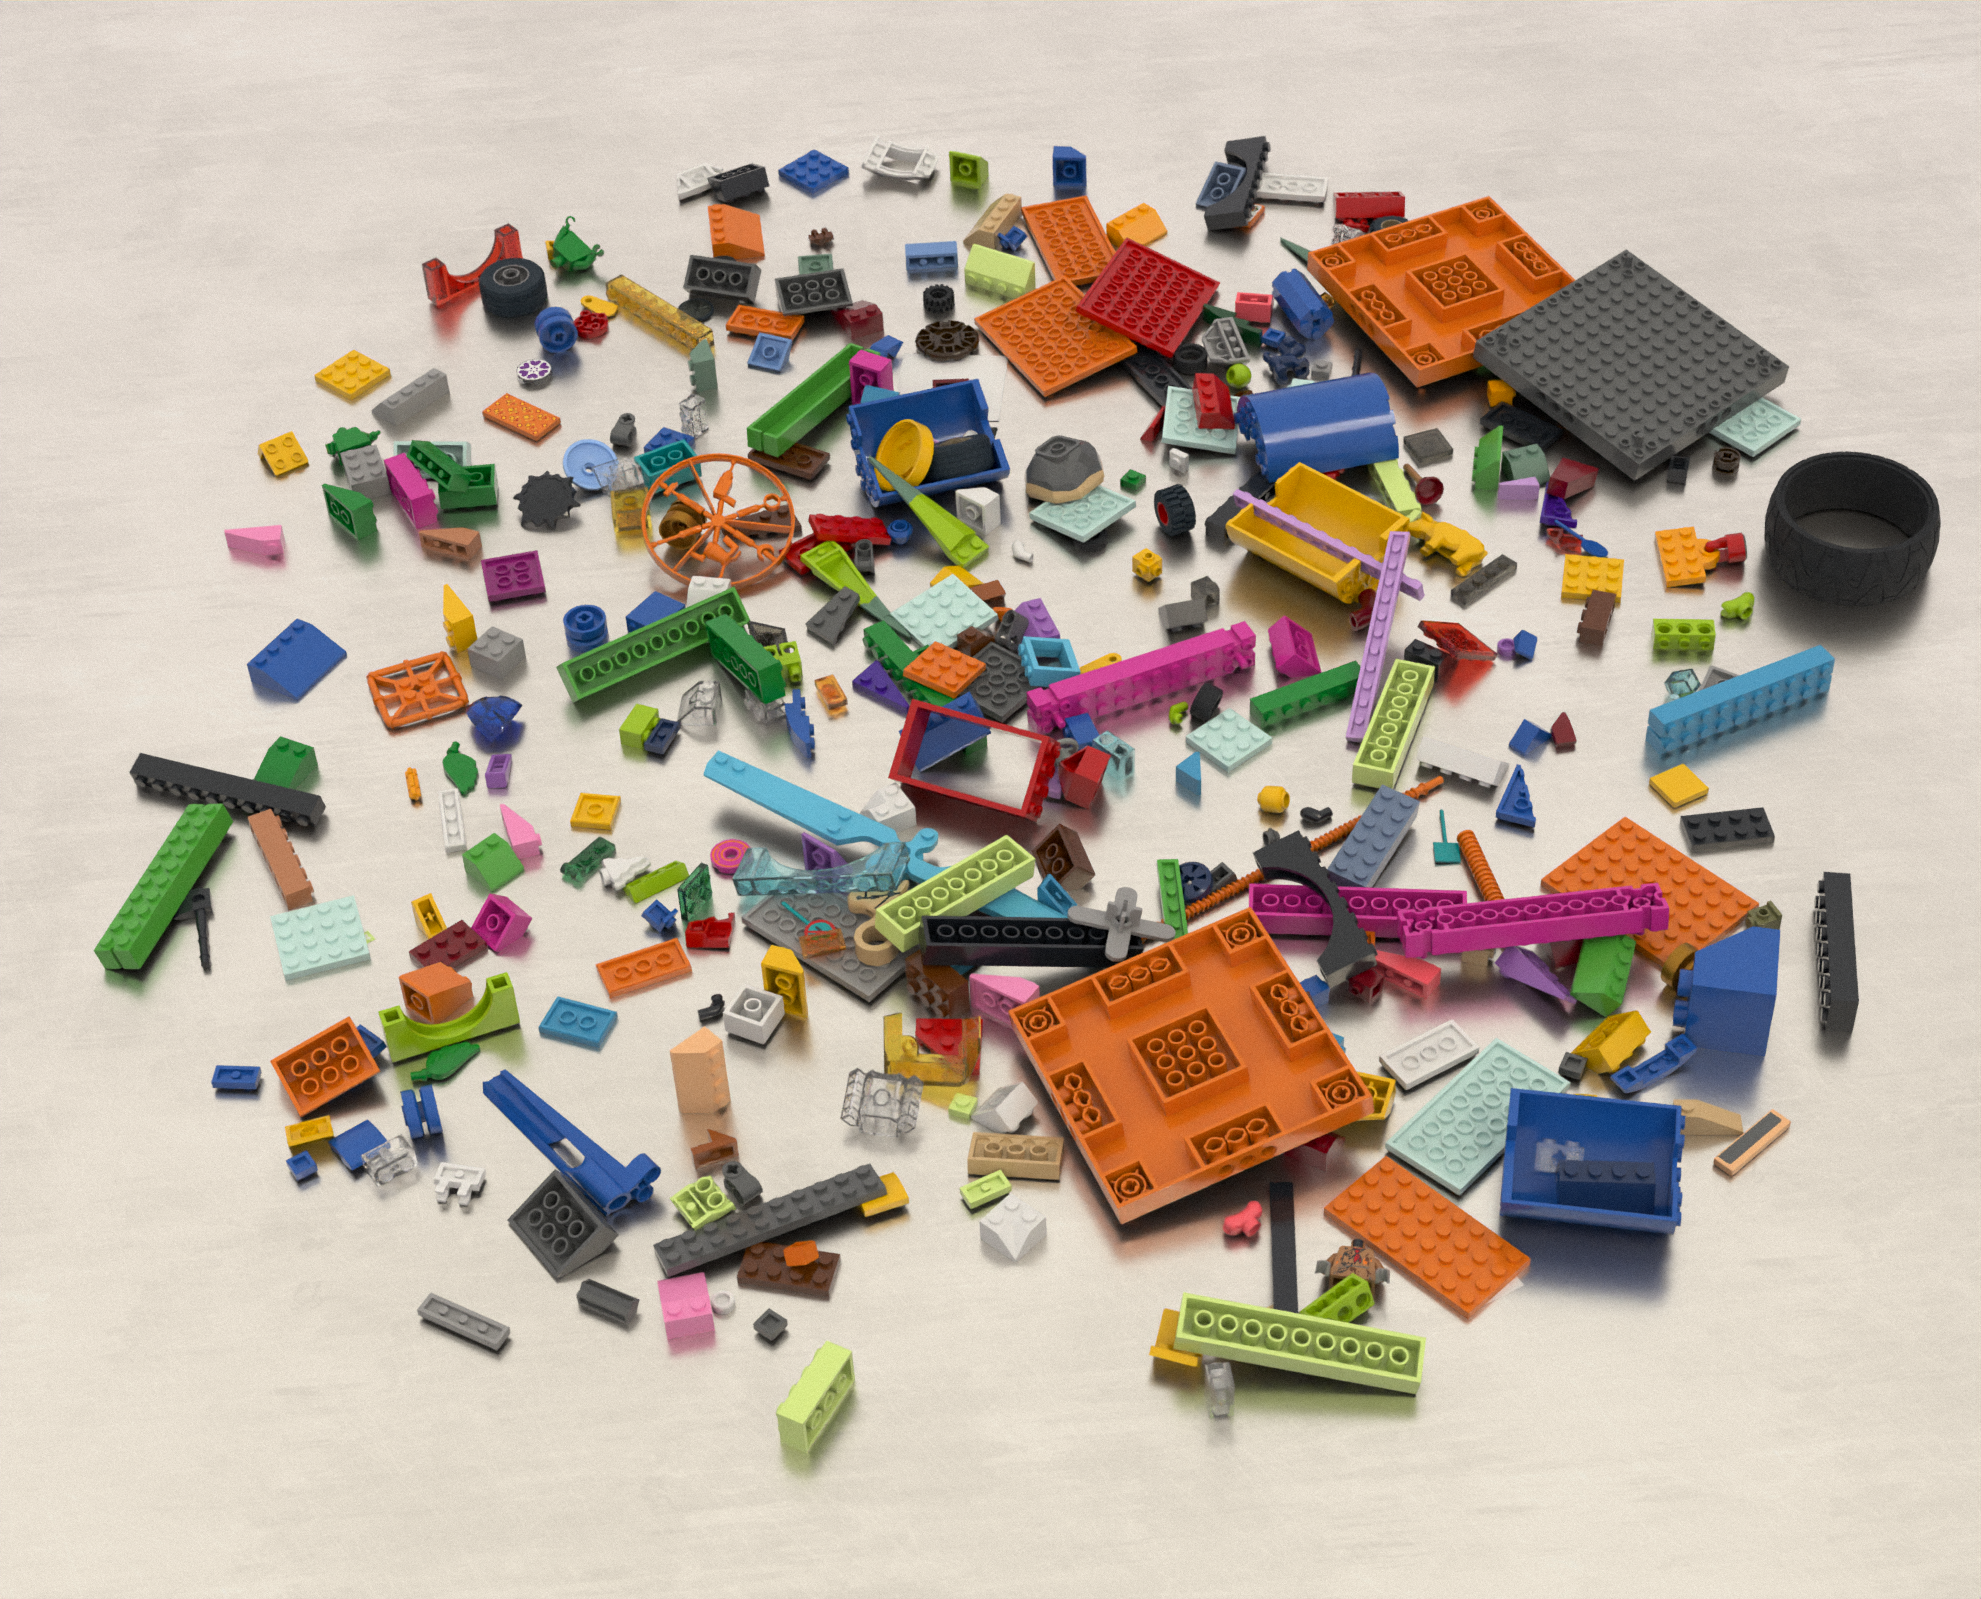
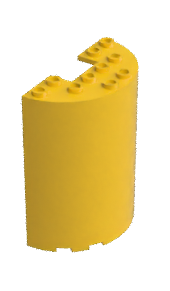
M1301 462L1277 479L1275 482L1276 497L1267 503L1272 507L1279 508L1287 515H1293L1303 523L1310 524L1314 529L1324 531L1328 536L1341 540L1345 545L1353 546L1359 552L1372 556L1380 563L1384 561L1390 531L1408 532L1410 518ZM1252 503L1226 523L1227 534L1234 544L1347 604H1351L1354 601L1359 603L1358 596L1365 589L1371 588L1374 591L1378 589L1379 580L1361 571L1360 560L1354 558L1347 564L1254 515V505Z

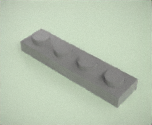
M430 1293L417 1309L419 1316L495 1350L499 1349L511 1333L508 1326L433 1293Z

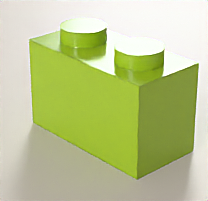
M636 703L619 728L621 744L643 750L644 743L661 719L659 718L658 709Z

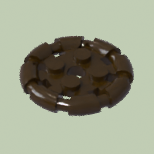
M948 320V322L938 321L927 325L925 329H921L916 336L915 343L917 350L925 357L929 356L932 360L946 362L948 359L956 361L968 357L969 353H973L977 349L979 335L970 325L966 326L963 322Z

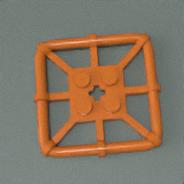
M444 651L410 661L406 659L403 660V663L374 672L371 671L366 676L367 684L373 696V703L378 707L381 717L388 728L394 729L395 727L423 719L430 720L434 716L462 707L465 708L469 703L467 692L462 684V677L456 671L447 652ZM434 662L427 672L417 675L413 674L411 668ZM445 664L450 676L435 681V675ZM404 670L408 677L400 680L383 677ZM377 685L395 689L396 693L383 696L380 694ZM455 685L459 697L441 693L439 689ZM400 701L401 706L393 716H390L385 705ZM439 701L448 703L436 708H428L429 704ZM419 707L423 709L422 712L403 717L409 710Z

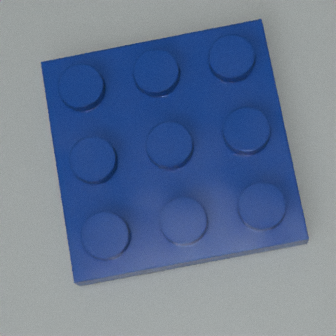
M815 149L778 170L780 177L811 194L816 193L849 173V167Z

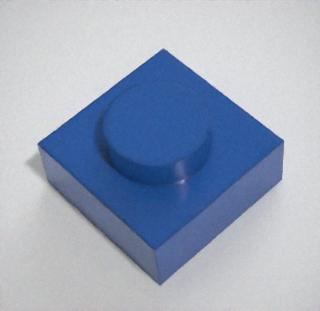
M1269 328L1261 337V343L1277 348L1279 343L1285 338L1286 333Z
M307 1150L286 1160L288 1168L297 1181L318 1171L316 1163Z

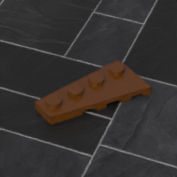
M787 504L781 505L775 512L764 510L734 519L791 526L790 512ZM795 516V532H801L802 526ZM732 527L747 537L754 534L759 537L767 536V533L771 532ZM720 529L723 539L727 535L732 540H738L725 529Z

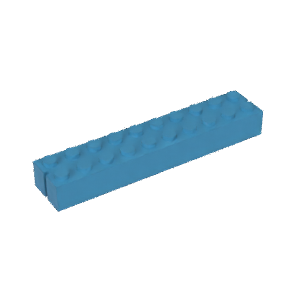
M1821 645L1650 709L1648 724L1650 726H1647L1645 740L1660 755L1773 712L1779 708L1807 699L1818 693L1825 692L1830 689L1831 673H1833L1835 658Z

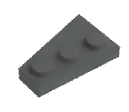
M846 586L843 587L805 623L807 629L835 645L838 634L845 628L844 624L847 618L851 617L860 601L859 594Z

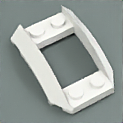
M877 135L861 167L876 175L893 180L912 181L929 179L939 156L936 153L933 154L927 145L925 148H911L891 141L888 143L884 142ZM885 156L899 161L918 162L914 171L895 170L881 165Z

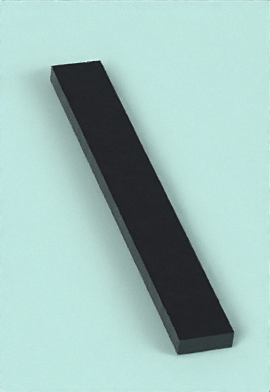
M1270 1182L1273 1309L1298 1313L1293 1182Z

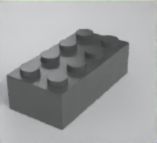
M690 255L683 289L689 294L755 303L762 270L752 263Z

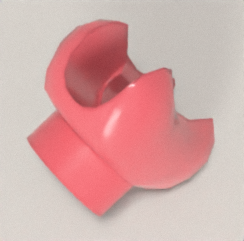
M1250 1201L1241 1212L1227 1216L1224 1220L1223 1231L1231 1236L1244 1233L1247 1237L1254 1235L1261 1227L1259 1222L1262 1216L1261 1204L1257 1201Z

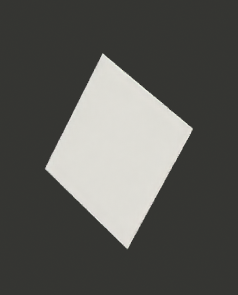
M904 353L897 392L903 395L933 388L932 380L978 379L989 408L988 421H999L1008 358L1006 356L969 355L960 360L953 361V359H948L946 362L932 360L929 356L925 357L922 354Z

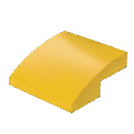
M894 1172L879 1176L886 1186L887 1195L860 1204L865 1217L909 1204V1197Z

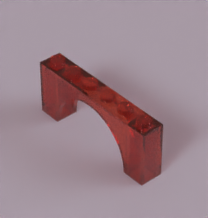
M509 223L495 229L494 243L490 254L478 268L467 274H449L446 264L437 257L423 263L422 269L428 299L437 306L442 305L478 287L482 272L492 263L507 258H523L518 230Z

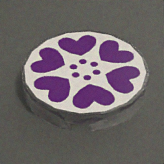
M542 359L527 360L521 363L516 370L518 380L523 384L530 383V385H540L547 382L553 373L551 364Z

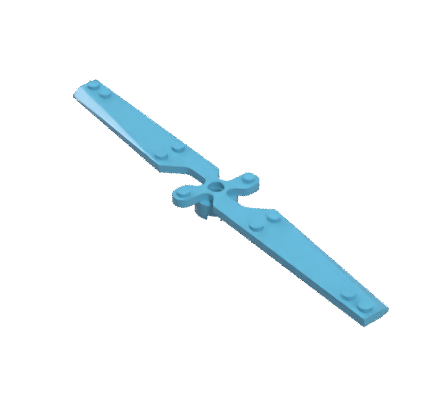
M719 750L707 762L704 771L705 777L837 846L856 842H870L883 848L882 854L873 857L866 865V875L873 881H880L886 878L890 882L900 884L901 881L911 879L913 882L921 884L951 867H936L923 861V853L933 851L938 844V833L934 829L924 828L910 842H902L898 839L894 829ZM1015 888L977 909L992 917L1068 918Z

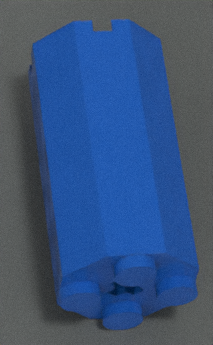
M1294 268L1291 269V272L1282 271L1273 280L1272 295L1299 333L1308 339H1320L1334 323L1333 312L1307 277Z

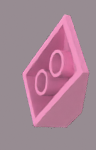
M971 974L969 976L971 1007L1011 1025L1009 1010L1040 997L1039 986L1021 977Z
M704 1272L657 1281L667 1340L715 1331Z

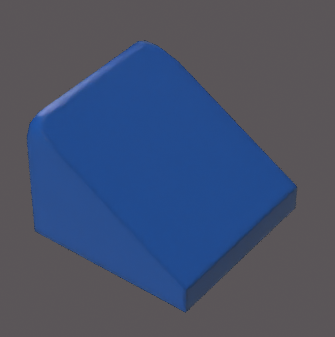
M1521 630L1513 638L1515 652L1528 659H1532L1537 644V636Z

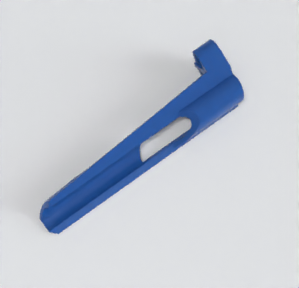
M506 1069L500 1071L501 1074L493 1077L491 1080L483 1082V1094L565 1176L570 1178L578 1189L605 1216L623 1208L632 1199L642 1203L652 1196L654 1188L650 1183L658 1179L661 1174V1168L647 1154H639L626 1167L623 1166ZM567 1138L584 1155V1161L578 1167L571 1168L549 1145Z

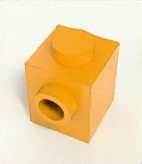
M1503 380L1488 381L1487 398L1490 407L1498 405L1501 401L1512 405L1513 397L1516 396V390Z

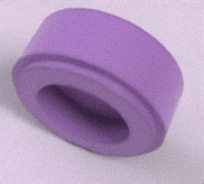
M1509 638L1501 639L1497 643V652L1505 657L1515 655L1514 640Z

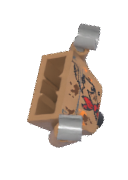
M1360 1239L1353 1240L1351 1246H1341L1338 1253H1333L1327 1260H1318L1316 1264L1315 1274L1321 1273L1329 1277L1330 1273L1329 1289L1352 1273L1368 1281L1372 1295L1375 1294V1283L1387 1282V1284H1390V1270L1384 1268L1379 1259L1374 1258V1251L1366 1249L1365 1242Z

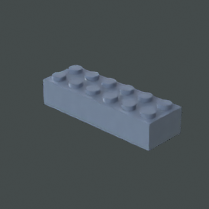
M1382 784L1327 870L1330 878H1328L1330 882L1334 881L1339 887L1372 888L1417 818L1420 801Z

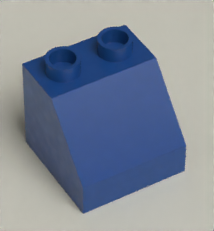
M1751 927L1696 951L1693 969H1680L1677 996L1688 997V1000L1675 999L1672 1026L1683 1027L1684 1035L1697 1048L1765 1057L1777 996L1780 930Z

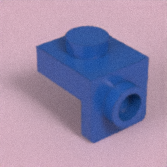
M1013 226L1005 236L1001 233L997 235L1001 246L1015 251L1028 237L1025 232L1016 226Z
M656 899L643 911L641 916L658 932H661L665 927L667 929L671 928L677 921L675 916L678 910L675 908L673 911H669Z

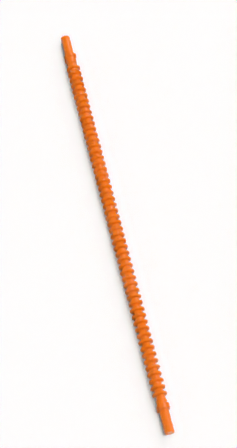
M1438 776L1426 783H1420L1416 788H1410V791L1406 790L1403 794L1417 800L1419 795L1428 794L1429 790L1444 783L1442 776ZM1362 815L1353 818V821L1349 820L1343 826L1340 825L1338 828H1334L1333 831L1330 830L1324 836L1320 835L1319 839L1311 840V851L1318 852V849L1322 850L1328 844L1331 845L1333 842L1341 840L1342 837H1346L1347 834L1350 835ZM1256 869L1255 872L1252 871L1251 874L1237 879L1236 883L1231 882V885L1227 884L1226 888L1222 887L1221 891L1216 890V893L1212 892L1211 896L1207 895L1206 898H1202V901L1197 900L1196 904L1191 903V906L1187 905L1185 909L1186 920L1199 915L1205 909L1208 910L1210 907H1214L1220 901L1223 902L1225 899H1229L1230 896L1233 897L1234 894L1244 891L1245 888L1248 889L1249 884L1259 883V880L1263 881L1262 873L1259 869ZM1141 937L1142 944H1144L1148 938Z

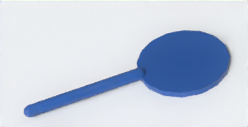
M1554 520L1555 524L1581 540L1582 548L1589 554L1602 558L1608 555L1607 549L1601 544L1592 540H1586L1558 520Z

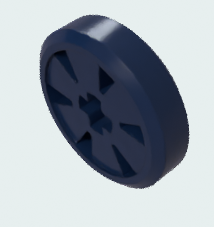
M1199 862L1180 864L1184 905L1196 903L1197 900L1202 901V898H1206L1213 887V877L1210 870Z

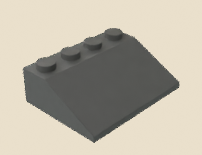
M844 268L775 278L776 297L783 316L853 306Z
M556 1169L508 1218V1222L557 1279L601 1254L618 1236V1233L572 1180Z

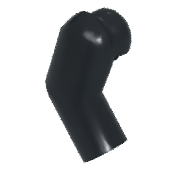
M1305 807L1301 809L1300 816L1311 823L1317 824L1333 816V813L1329 807L1320 811L1311 807Z
M721 994L712 995L710 1007L697 1010L700 1021L720 1014L725 1006V1000H723Z

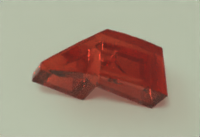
M1563 528L1546 529L1548 537L1560 550L1581 553V540L1573 535L1564 534Z

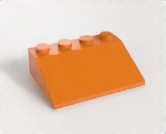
M725 204L708 206L713 258L717 256H730L734 259L765 256L760 215Z
M350 1016L270 1060L300 1117L381 1072Z

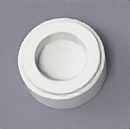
M726 1290L713 1294L711 1297L713 1311L721 1315L732 1312L735 1308L734 1295Z

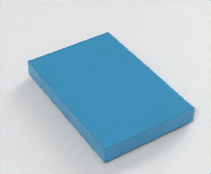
M557 996L538 1028L540 1033L599 1048L618 1015L616 1011Z

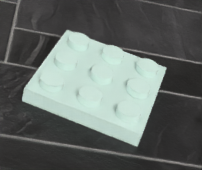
M1228 708L1186 736V743L1229 773L1272 744V737L1231 708Z

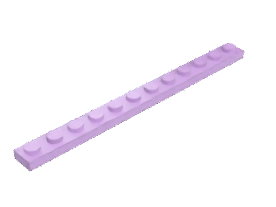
M1237 489L1233 493L1237 507L1244 509L1252 503L1255 516L1347 564L1354 558L1360 560L1361 571L1380 580L1383 563L1378 562L1372 556L1359 552L1353 546L1345 545L1341 540L1328 536L1324 531L1314 529L1310 524L1297 520L1293 515L1283 513L1279 508L1268 505L1262 499L1254 498L1248 492ZM1403 573L1399 591L1421 601L1425 596L1422 583L1417 579L1409 578Z
M1390 531L1346 732L1347 741L1362 742L1373 716L1411 538L1410 532Z

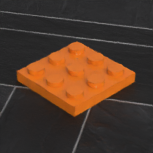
M935 641L904 669L903 676L955 699L985 671L986 663Z

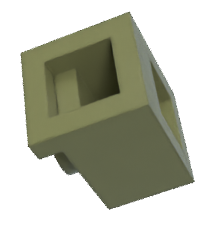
M1768 901L1767 905L1749 910L1745 923L1747 928L1762 927L1780 930L1782 914L1772 901Z

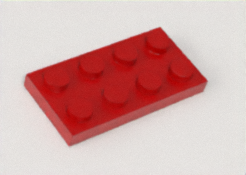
M821 513L809 515L808 522L817 540L856 543L859 540L867 539L872 544L890 545L891 537L887 533L883 521L879 518L844 517L842 515L828 516Z
M813 532L792 543L784 561L800 575L811 571V569L801 562L800 555L826 541L817 540ZM835 541L845 552L855 548L856 543Z

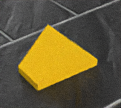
M431 893L411 901L415 923L427 939L447 929Z

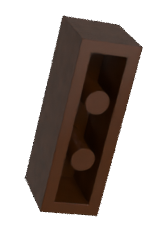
M1592 590L1591 597L1586 598V609H1583L1581 621L1583 622H1579L1577 627V633L1580 634L1579 642L1603 646L1615 609V593Z

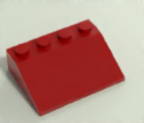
M1401 191L1333 192L1335 218H1339V221L1349 218H1356V221L1366 220V218L1377 220V218L1383 216L1405 217V196Z

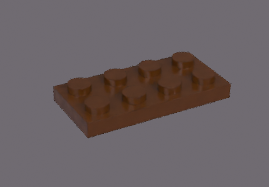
M795 443L779 457L764 453V450L758 451L752 448L748 453V459L812 480L830 460V453Z
M760 1242L746 1248L737 1274V1283L825 1297L830 1296L841 1261L840 1254L818 1251V1259L809 1264L789 1267L786 1264L783 1252L784 1248L788 1247L786 1245Z

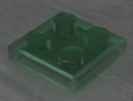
M702 862L677 889L681 919L689 922L694 915H697L700 908L712 897L709 867Z

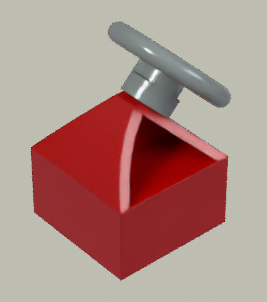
M1072 738L1059 739L1057 741L1061 743L1060 746L1064 744H1071L1073 746L1066 749L1061 748L1060 756L1056 758L1054 767H1058L1059 781L1065 800L1089 809L1103 780L1111 755L1090 746L1078 751L1079 745L1076 740Z

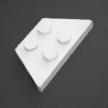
M704 163L676 174L679 200L712 188L707 178L723 173V168Z

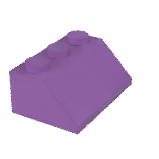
M1041 598L1022 602L1014 610L1028 619L1029 624L1023 636L1060 639V633Z

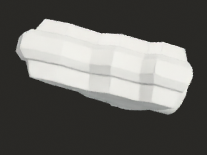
M635 857L628 860L624 858H606L601 861L603 869H600L599 873L604 886L611 884L615 891H619L626 884L634 880L635 876L646 871L651 866L649 858Z

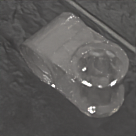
M1336 224L1333 226L1334 237L1331 243L1332 245L1365 234L1361 230H1356L1344 224Z

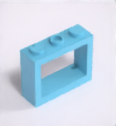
M1023 636L1022 644L1018 646V655L1021 656V665L1025 668V676L1028 677L1030 686L1049 687V684L1080 675L1081 671L1069 639ZM1036 656L1059 658L1062 667L1039 666Z

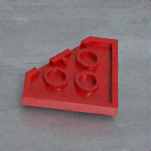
M916 1018V1042L921 1046L924 1044L930 1049L932 1055L942 1063L946 1062L957 1075H980L983 1019Z

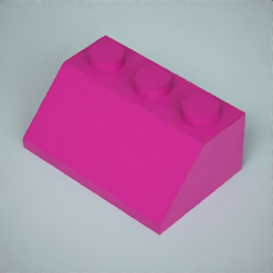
M1285 615L1268 629L1269 641L1273 650L1272 654L1276 662L1275 667L1281 674H1286L1290 678L1322 673L1310 632Z

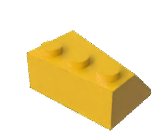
M1356 1071L1371 1093L1374 1113L1356 1121L1385 1119L1390 1114L1395 1099L1396 1080Z

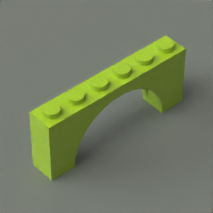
M507 972L486 978L485 992L478 1004L465 1015L446 1023H418L408 1018L401 1010L400 1005L378 1012L392 1063L520 1023L514 988Z

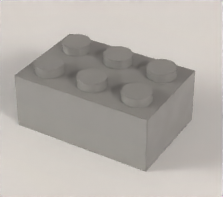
M377 445L365 446L340 453L350 490L360 492L370 499L391 494L388 476Z

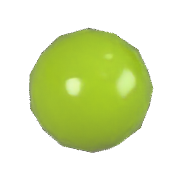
M1240 363L1232 365L1226 375L1230 386L1237 389L1246 387L1252 377L1248 366Z

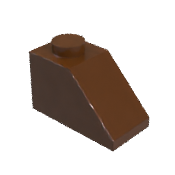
M970 626L957 634L958 651L970 657L976 655L991 641L995 643L993 635L974 626Z

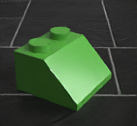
M496 833L491 834L462 854L465 872L491 892H494L524 871V866L508 842Z

